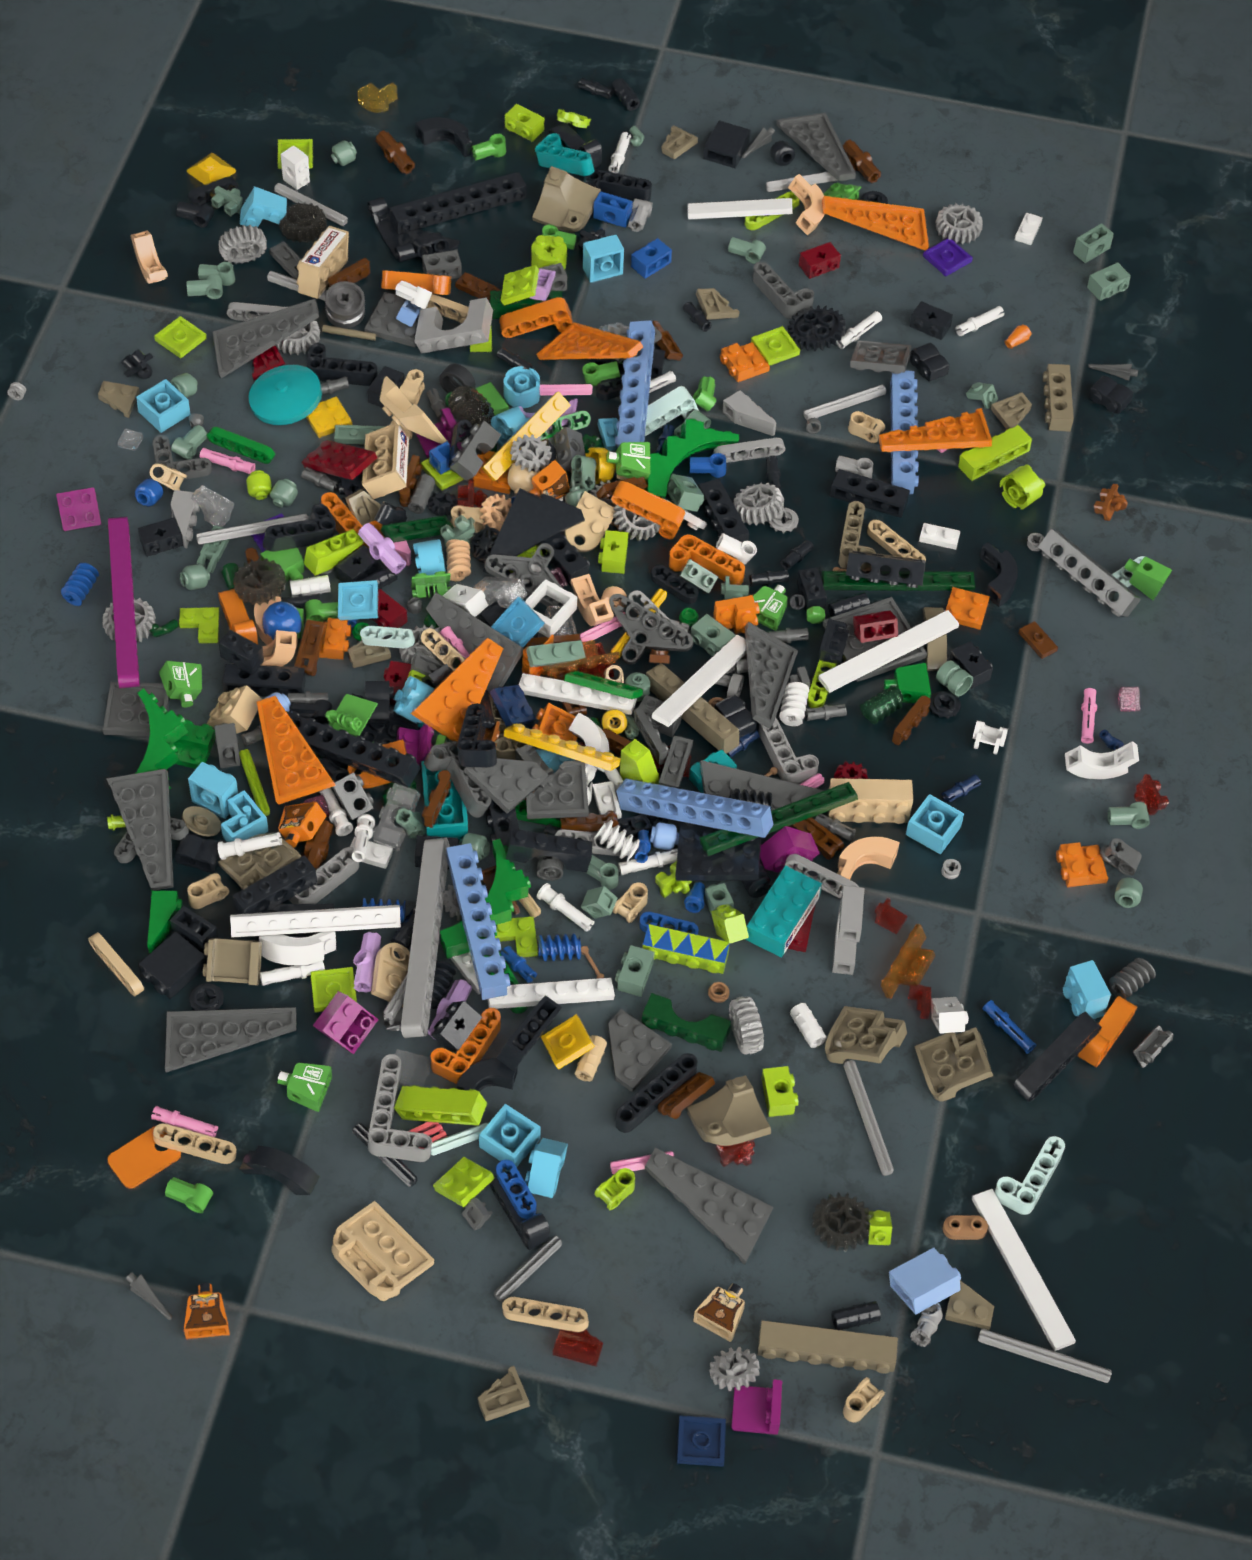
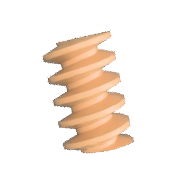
M452 539L446 542L447 573H451V581L457 582L471 574L470 544L463 540Z

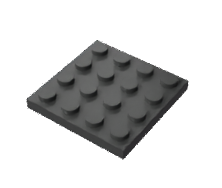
M892 597L831 617L832 620L847 624V628H839L849 630V636L842 657L845 662L892 639L887 638L861 643L854 635V616L891 610L898 621V635L911 629ZM828 619L823 620L822 625L825 629L827 626ZM921 646L856 679V681L859 682L925 659L927 652Z

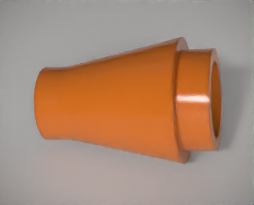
M1024 324L1018 325L1005 340V345L1012 349L1028 341L1031 336L1030 329Z

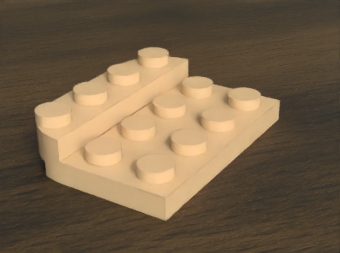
M373 1201L336 1229L331 1249L335 1259L370 1294L376 1296L381 1301H386L399 1295L401 1288L433 1266L435 1261L376 1201Z

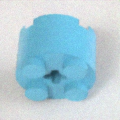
M523 366L508 370L503 382L505 401L513 407L521 406L523 408H528L538 403L540 399L539 374L532 368H529V370L523 369Z
M518 406L492 417L491 426L501 434L497 441L501 447L530 419L525 417Z
M440 539L413 543L415 555L418 554L415 558L417 569H421L418 570V573L434 575L435 572H446Z
M409 676L403 689H399L394 695V700L396 701L394 711L416 724L417 722L421 723V720L410 713L433 692L434 688L417 678Z

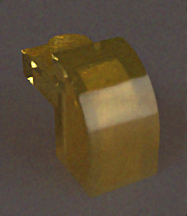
M370 83L358 90V103L366 110L375 113L388 111V104L397 99V86L394 83L380 90Z

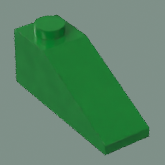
M152 891L147 943L149 954L162 944L172 929L170 920L182 908V899L178 898L177 891Z

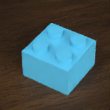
M617 235L583 243V270L590 283L623 274L624 248Z
M166 379L136 397L138 412L161 433L190 415L189 400Z
M201 762L188 778L191 800L193 803L226 819L229 815L227 800L238 794L236 779L231 774H225L218 770L214 765Z
M929 794L908 821L906 835L941 855L961 828L964 813Z
M1091 960L1070 967L1063 987V993L1065 998L1069 999L1072 1004L1073 1014L1079 1016L1083 1012H1087L1093 1019L1104 1016L1111 993L1094 961Z
M504 1104L479 1134V1148L499 1161L510 1160L518 1167L540 1140L541 1127L507 1104Z

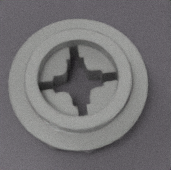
M784 508L781 510V514L777 515V519L772 518L769 523L770 527L775 528L776 532L780 530L784 534L785 531L791 532L794 528H797L799 518L793 510ZM782 517L785 519V524L781 521Z

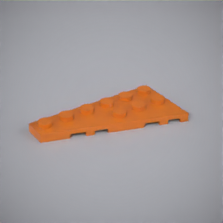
M574 322L539 351L537 356L539 360L631 358L643 346L641 341Z
M982 408L976 409L975 413H961L960 417L954 418L949 416L926 422L925 426H910V430H895L880 434L879 444L882 452L992 447V438Z
M489 638L485 639L410 714L451 741L458 742L467 708L472 704H480L504 648Z
M272 696L257 701L275 799L278 805L336 786L277 697Z

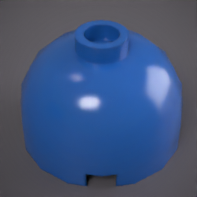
M280 601L271 604L265 610L262 618V627L264 633L271 636V639L274 640L276 630L298 632L299 634L302 621L299 611L295 606L288 602Z

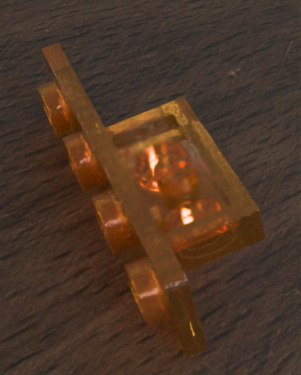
M595 640L585 641L582 644L586 658L544 666L541 672L542 675L547 674L548 677L558 675L561 671L570 673L577 671L581 667L591 669L601 663L611 665L616 663L620 653L613 652L598 655Z
M916 924L910 932L904 946L900 949V953L892 963L889 972L882 980L881 987L886 998H892L899 984L918 987L935 958L933 950L921 948L926 939L921 924Z

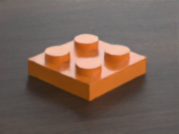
M953 587L946 611L949 610L960 625L981 630L990 596Z

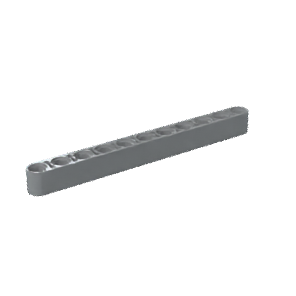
M447 838L429 839L424 842L401 1020V1032L404 1038L427 1036L448 869L446 848L450 846Z

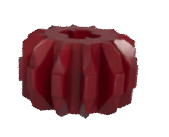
M845 761L843 765L837 767L834 778L868 779L867 769H862V763L855 765L854 761L851 764Z

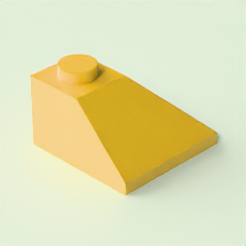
M211 153L187 169V172L206 185L225 177H230L236 172V169L214 153Z

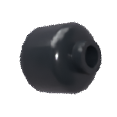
M779 140L772 145L770 155L778 165L786 166L795 158V151L787 141Z

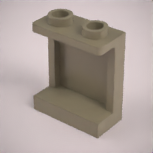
M211 938L209 943H205L204 954L208 955L207 964H204L203 976L206 977V982L220 981L249 983V985L260 984L262 941Z

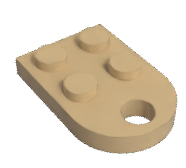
M585 491L576 506L582 510L585 521L564 531L567 541L574 545L579 552H589L598 546L614 518V512H617L613 510L614 507ZM576 536L582 537L584 544L577 545L574 538Z
M389 943L378 951L374 967L372 995L390 1002L408 973L410 951L406 947L398 943ZM394 951L399 954L400 959L394 955Z

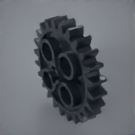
M819 305L816 309L812 306L810 310L804 308V313L797 312L798 316H792L793 320L789 321L788 334L797 346L800 345L801 350L806 347L807 351L811 348L814 349V352L817 348L823 351L825 346L830 348V344L837 345L836 340L841 341V336H845L846 324L843 315L839 314L838 310L834 311L833 308L827 310V306H824L823 309H820Z

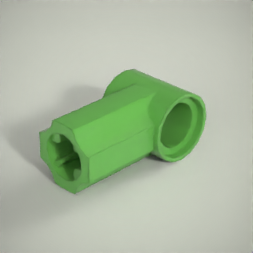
M494 134L490 137L489 141L471 146L475 160L491 155L495 157L504 156L506 154L505 137L501 134Z
M545 225L543 227V236H560L564 239L567 248L574 250L577 235L558 231L554 225Z
M617 361L600 365L589 362L583 366L582 370L586 384H591L592 387L597 386L602 380L620 377Z
M703 376L700 379L698 390L692 397L695 403L705 411H709L716 402V398L713 396L715 379L711 376Z
M317 599L307 601L305 603L306 621L308 619L323 622V620H328V618H338V602L322 603Z
M175 1177L169 1180L165 1191L166 1197L184 1203L190 1210L196 1213L204 1212L213 1195V1191L203 1184L197 1183L193 1185Z

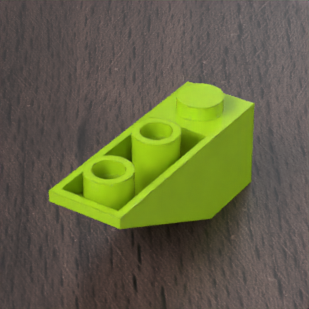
M354 529L307 547L304 565L315 576L335 567L340 561L361 546L364 541Z

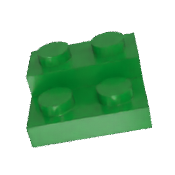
M185 720L187 724L184 726L188 733L173 743L178 750L176 755L180 759L175 764L196 769L201 762H207L216 740L215 730L210 725L202 724L197 726L190 720Z

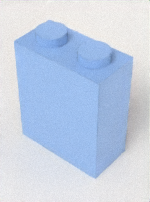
M935 1248L889 1271L891 1288L915 1315L960 1291L961 1276L956 1268H952L948 1264L946 1257L943 1254H939Z

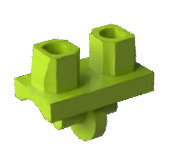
M677 861L670 866L671 875L668 876L661 871L655 877L656 884L660 887V894L664 898L672 892L677 894L680 891L683 894H687L690 891L689 884L692 881H676Z

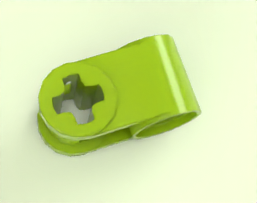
M628 1168L618 1170L596 1189L594 1195L597 1198L600 1197L607 1204L609 1210L615 1209L634 1191L635 1174ZM626 1179L629 1180L630 1183L622 1184L620 1181Z

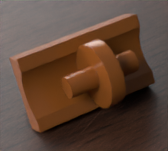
M1112 484L1110 489L1102 488L1100 492L1101 501H1096L1094 504L1095 513L1103 514L1104 520L1110 521L1114 511L1124 510L1128 505L1125 496L1120 495L1117 491L1118 484Z

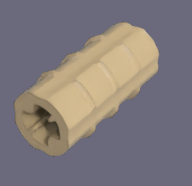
M593 1035L590 1038L595 1047L581 1055L575 1071L577 1078L582 1081L591 1082L607 1045L605 1039Z

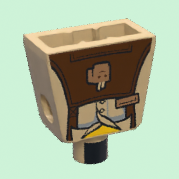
M734 1283L730 1285L727 1291L716 1287L696 1309L694 1322L731 1342L744 1310L745 1302L739 1298L743 1289Z

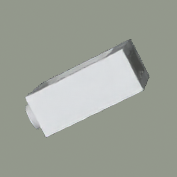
M545 579L525 602L533 609L547 595L564 604L552 619L534 610L545 622L538 632L549 638L577 609V596Z

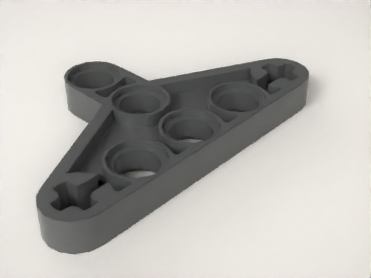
M547 543L541 544L532 558L490 555L484 564L485 570L528 596L545 579L562 588L547 568L554 555L553 547ZM541 549H546V550H548L549 553H550V556H549V557H543V556H541L540 550H541ZM493 561L497 562L494 568L491 567ZM504 564V565H506V566L503 568L502 573H501V572H499V571H500L502 565ZM531 565H539L541 571L537 573L532 571ZM513 570L516 576L509 578L506 576L505 571ZM524 579L530 580L532 587L527 588L523 586L522 581ZM549 596L543 597L539 601L557 612L564 606V604L559 606L558 601L555 599L551 602V597Z
M614 594L610 597L609 604L611 610L630 638L622 651V658L625 663L630 665L637 663L645 649L688 651L692 648L693 638L688 632L622 594ZM620 599L621 604L625 607L627 606V603L630 604L626 608L625 614L622 613L624 611V608L622 606L618 605L617 607H614V600L618 601ZM633 608L640 611V615L636 618L629 615V611ZM648 618H654L657 621L654 627L646 625L645 622ZM666 627L671 628L673 635L665 637L662 634L663 629ZM677 632L680 633L678 634V637L680 639L684 640L685 638H688V645L684 644V646H681V641L677 638L675 643L672 642V640L675 639ZM644 634L647 639L644 643L640 644L636 642V636ZM627 651H635L636 657L633 660L627 659L625 656Z

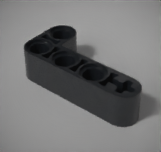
M562 123L549 130V134H559L563 147L590 153L594 169L601 166L602 148L596 139L586 143L567 123Z
M594 169V172L591 175L585 176L583 180L584 183L601 189V192L634 201L635 199L650 201L652 183L647 179Z
M321 343L312 344L309 348L307 368L312 370L321 382L347 377L348 384L370 386L378 376L377 365L374 362L326 357V347Z
M315 504L312 507L309 520L267 527L263 547L268 551L275 552L314 545L333 537L336 522L327 506Z
M476 703L468 706L457 743L459 764L463 767L487 768L497 764L495 742L483 740L487 722L485 706Z
M506 1170L504 1172L507 1174L509 1181L511 1179L510 1170ZM494 1176L495 1179L489 1183L490 1188L525 1247L531 1250L547 1242L550 1237V1228L544 1215L540 1212L538 1214L535 1213L534 1216L528 1219L521 1218L497 1176ZM513 1185L510 1191L518 1194L522 1189L519 1185ZM524 1198L521 1199L523 1208H526L527 1211L530 1210V1206L526 1205Z

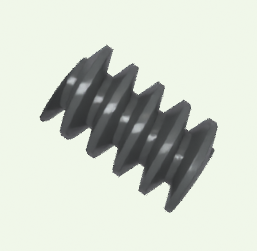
M1136 958L1127 967H1124L1109 979V988L1116 998L1120 996L1126 1000V996L1130 997L1132 992H1137L1138 988L1144 986V983L1154 979L1156 973L1150 963L1142 958Z

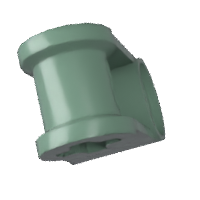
M575 455L571 462V488L580 486V489L591 491L595 487L596 461L591 457Z

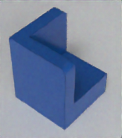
M445 442L429 451L430 464L440 475L450 470L448 464L450 444Z

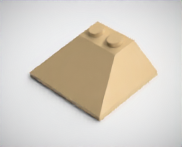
M386 376L380 395V401L384 405L382 408L389 417L393 415L391 418L398 426L402 424L406 429L440 444L448 442L428 416L415 403L412 405L400 389Z

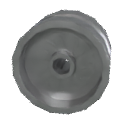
M344 281L332 285L327 290L325 309L330 323L340 328H353L357 326L365 315V297L362 289L352 282Z

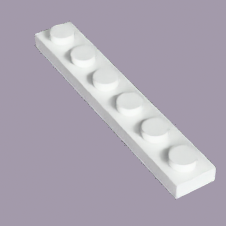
M525 673L522 674L519 683L524 695L604 710L618 709L632 715L637 698L631 700L563 680Z
M600 978L510 985L507 987V995L487 1000L489 1008L500 1009L536 1006L544 995L557 1004L614 1000L615 993L612 979Z

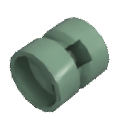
M951 660L944 663L936 674V680L943 686L948 687V690L958 697L965 694L973 683V677Z

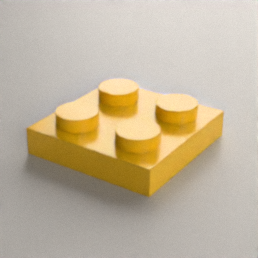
M337 396L319 402L316 409L306 417L318 438L335 433V425H352V420Z
M577 1014L541 1036L558 1070L595 1047Z

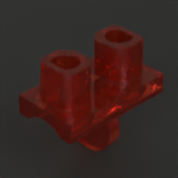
M468 480V485H458V498H468V500L458 499V506L474 508L475 504L481 508L482 503L488 498L482 490L474 493V480Z
M1145 774L1143 780L1135 786L1137 792L1134 794V799L1136 802H1143L1147 805L1149 815H1155L1159 809H1165L1169 804L1167 796H1160L1159 794L1161 790L1160 782L1152 780L1150 774Z
M754 1139L732 1146L716 1145V1150L721 1156L720 1163L723 1167H726L733 1161L736 1165L743 1163L749 1166L752 1163L751 1156L755 1154L752 1149L755 1147Z

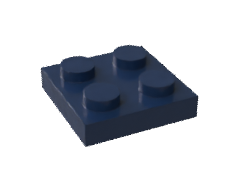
M520 685L500 687L490 691L506 727L516 723L522 725L529 724L536 720Z
M679 1416L677 1464L724 1467L726 1419Z

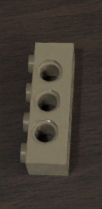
M1048 364L1047 371L1043 372V382H1046V385H1044V395L1047 396L1044 408L1048 411L1045 415V422L1048 423L1049 430L1071 431L1073 404L1070 365Z

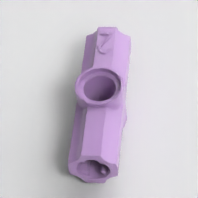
M370 523L365 524L359 530L358 535L369 546L370 553L374 559H380L395 574L400 573L405 568V560L396 552L395 545L389 537L384 538Z
M365 933L361 950L354 957V964L357 966L354 989L358 992L367 993L372 990L375 960L381 944V936L378 933Z
M461 979L455 980L446 998H442L440 1001L437 1015L428 1030L430 1036L435 1030V1024L447 1014L446 1009L451 1003L466 1002L472 990V986Z

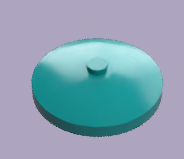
M300 365L278 366L265 372L254 382L249 392V404L254 415L265 423L272 425L292 424L304 419L316 409L322 397V387L317 375L307 367Z

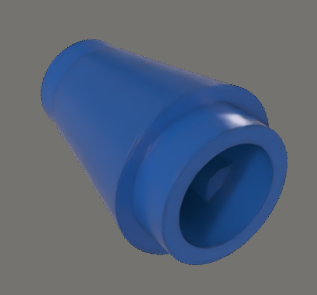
M695 882L684 900L685 908L689 912L698 913L704 907L705 885L703 883Z

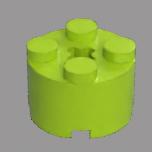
M537 236L532 244L531 265L542 268L561 263L565 270L567 265V246L564 239L560 236Z
M1024 465L1002 478L1000 487L1003 486L1004 491L1002 495L1009 505L1014 508L1020 507L1025 509L1042 496L1045 483L1029 465Z

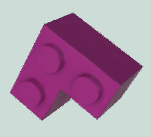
M785 826L761 845L760 858L765 869L779 873L785 867L786 859L789 855L797 854L813 861V858L820 854L811 833Z

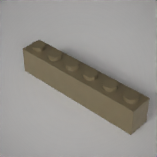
M662 663L646 672V676L650 680V691L663 702L684 684L679 677ZM702 697L681 715L685 722L719 751L722 749L727 754L739 746V729Z
M761 1321L757 1355L767 1359L777 1357L785 1358L790 1362L800 1360L808 1361V1363L813 1365L824 1363L831 1364V1366L837 1368L848 1366L860 1371L871 1369L879 1373L894 1372L898 1338Z

